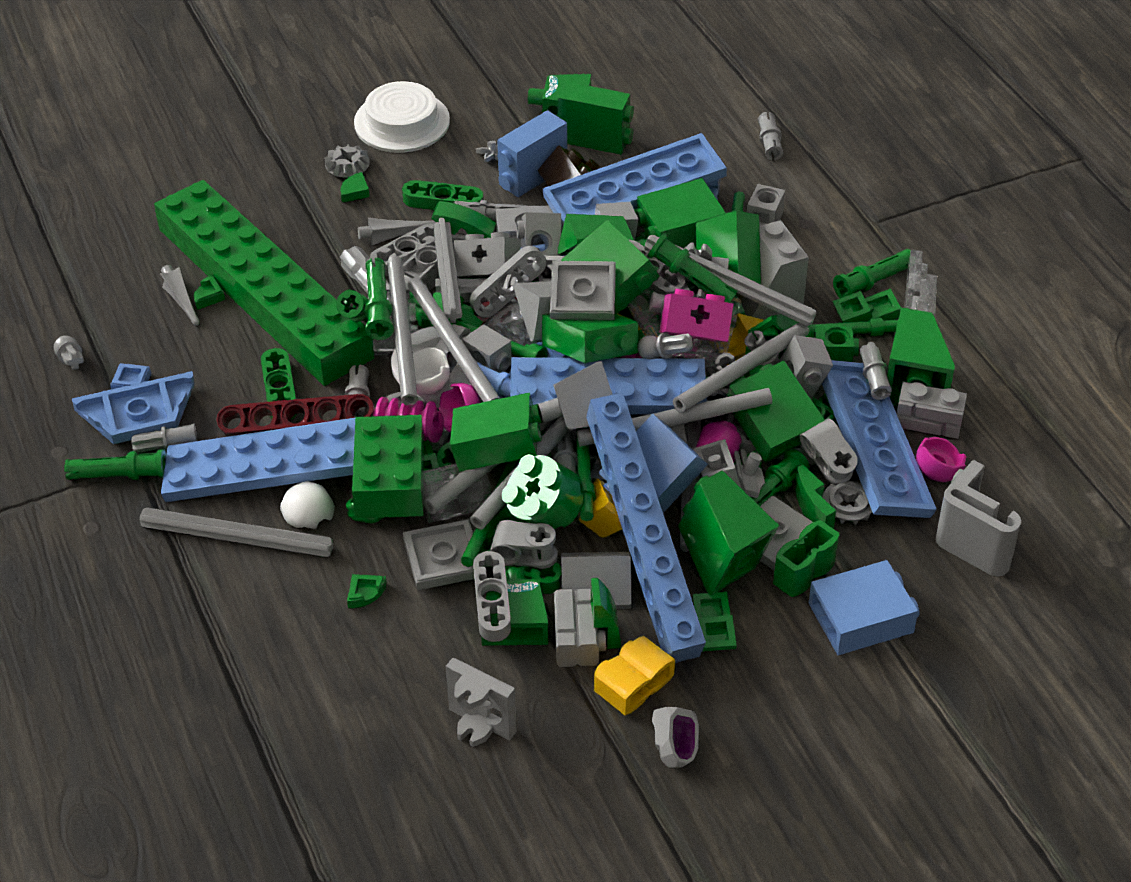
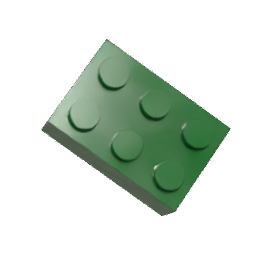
M422 415L355 417L352 495L356 518L423 516L424 434Z

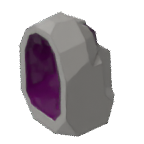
M663 707L654 710L652 723L655 727V745L659 750L662 762L667 767L676 769L687 765L694 760L698 751L699 723L696 713L692 710L678 707Z

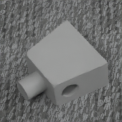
M598 361L554 384L557 398L539 403V408L544 423L564 417L567 429L589 427L586 417L590 400L612 395L602 361Z

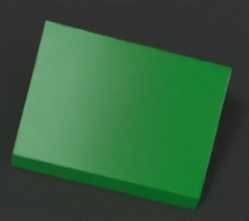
M566 214L558 245V255H567L606 220L615 226L628 240L634 239L624 216Z

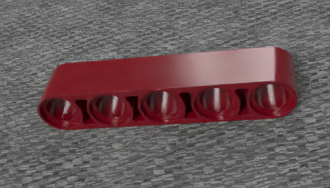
M364 394L235 404L223 407L217 414L216 421L225 436L229 437L355 418V412L362 407L369 408V412L364 417H371L375 406L371 399ZM327 411H337L336 416L332 420H322ZM295 414H305L301 422L291 423V419ZM273 416L270 424L259 426L263 417ZM235 418L241 419L240 424L236 428L228 429V424L231 420Z

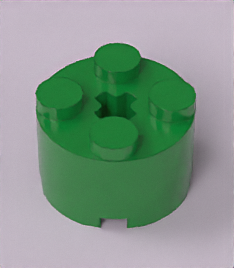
M528 454L521 458L519 465L511 474L507 485L502 491V500L507 504L508 509L515 517L526 523H544L552 526L554 529L560 526L565 528L574 521L583 505L584 494L580 492V483L582 484V481L575 472L552 458L544 455L533 456Z

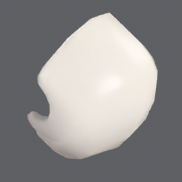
M423 348L413 352L417 395H431L441 390L450 378V367L446 354L437 348Z
M305 481L292 486L285 493L280 506L287 524L296 528L306 527L316 529L318 523L323 519L331 520L335 508L326 489L312 481Z

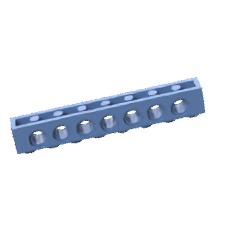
M622 392L591 399L586 418L660 647L675 659V663L700 657L706 641L624 394Z

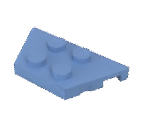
M191 371L72 398L74 410L111 443L117 444L130 441L135 434L160 431L161 427L164 426L166 429L177 428L195 381Z

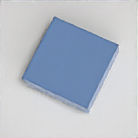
M120 363L110 384L111 389L149 381L151 376L150 366Z

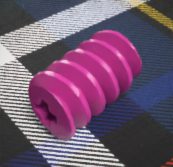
M381 397L378 400L372 416L422 415L424 442L428 440L429 442L436 443L440 440L444 429V418L441 411H437L435 402L429 401L424 406L421 400H418L414 405L401 404L399 398H392L390 403L387 397Z

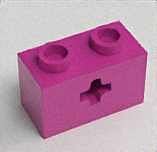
M675 289L674 294L665 295L659 333H667L669 335L688 333L694 339L719 343L728 342L733 303L724 302V296L706 294L705 299L693 297V291ZM697 310L699 314H703L702 319L696 321L695 317L690 316L691 311Z

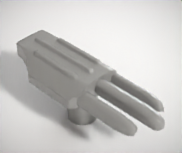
M744 449L740 450L739 456V452L736 450L734 452L735 468L741 489L750 497L758 498L760 490L765 484L762 469L758 467L762 457L755 452H751L747 458V453Z

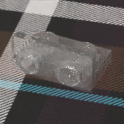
M911 250L906 276L904 308L931 312L935 317L937 276L927 274L928 264L922 263L923 251Z

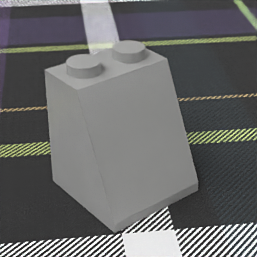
M781 220L759 226L761 285L804 304L809 257ZM736 295L742 302V307L747 316L765 320L771 315L780 314L742 295Z

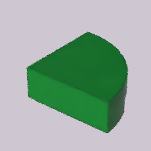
M362 172L347 178L340 189L342 203L370 197L369 188Z
M213 275L204 278L200 282L201 285L194 292L197 310L225 300L224 292Z
M352 574L347 598L348 608H359L376 601L386 589V576Z

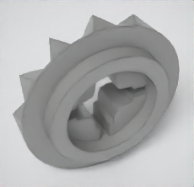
M349 144L346 147L337 146L336 150L328 151V156L324 158L327 171L337 177H350L356 173H363L370 164L367 150H361L360 146L350 147Z
M849 480L837 485L831 484L823 493V499L836 510L835 518H839L841 524L846 520L852 521L855 525L860 519L868 521L872 509L861 483ZM843 501L846 503L855 501L854 507L852 505L842 506Z

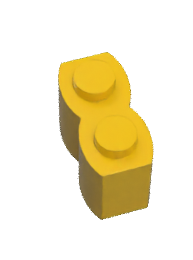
M641 636L634 641L630 640L623 645L619 656L609 661H603L596 668L594 673V691L622 714L628 715L641 706L649 695L656 693L674 676L675 659L645 636Z

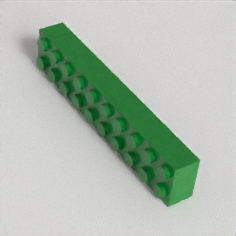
M205 180L193 183L154 203L159 230L207 276L213 275L221 289L323 386L349 373L352 366L356 365V368H358L359 365H364L375 358L373 339L366 334V326L360 321H352L342 316L336 307L337 300Z

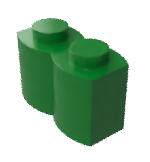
M822 520L806 526L800 533L799 539L789 541L777 552L773 584L790 597L805 592L811 586L814 578L826 574L834 566L840 533Z

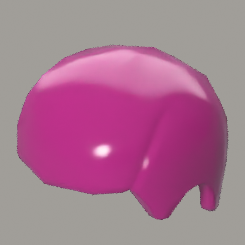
M454 383L450 385V387H453L452 390L441 393L439 411L443 414L444 429L451 432L453 408L481 403V398L472 385Z
M939 437L925 438L917 450L916 461L920 471L931 480L940 483L952 481L955 473L959 469L964 470L966 467V455L960 454L958 449L947 439Z

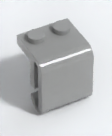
M972 460L964 470L959 469L955 473L950 486L944 492L936 533V543L941 548L989 575L1003 576L1011 567L1021 518L1015 511H1012L1008 516L1006 524L996 519L1000 503L979 492L985 466Z

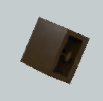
M558 145L537 171L547 185L551 186L600 169L601 166L592 159L586 161L573 148L567 150Z

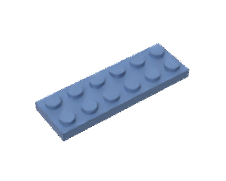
M700 133L543 188V196L553 213H561V226L563 228L566 214L595 215L596 204L631 202L633 209L637 208V196L703 178L705 183H709L726 177L727 169L704 135Z
M511 357L510 396L530 392L533 405L557 398L554 384L598 361L583 363L574 358ZM610 358L599 360L602 361L612 395L623 392L630 414H653L675 409L673 405L675 397L706 379L704 359ZM707 398L700 401L699 403L707 402Z
M831 360L833 367L822 385L844 439L856 453L858 463L855 469L873 515L931 518L937 510L890 397L882 400L872 397L868 379L863 375V363Z
M355 418L169 445L167 448L161 495L165 502L353 475Z

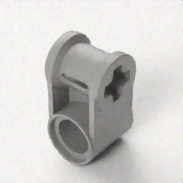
M434 246L419 248L403 264L407 293L411 292L408 288V282L415 277L421 278L429 291L435 286V279H439L436 248Z
M828 418L800 435V442L805 452L814 460L830 483L837 485L848 482L851 479L858 463L857 456L833 420Z
M504 520L497 524L490 551L499 553L504 558L505 566L516 565L546 569L553 566L558 559L557 549L553 546L556 540V532L552 526L544 523L534 524ZM542 533L545 534V538H544L543 540H542ZM540 552H541V559L538 558V554H539Z

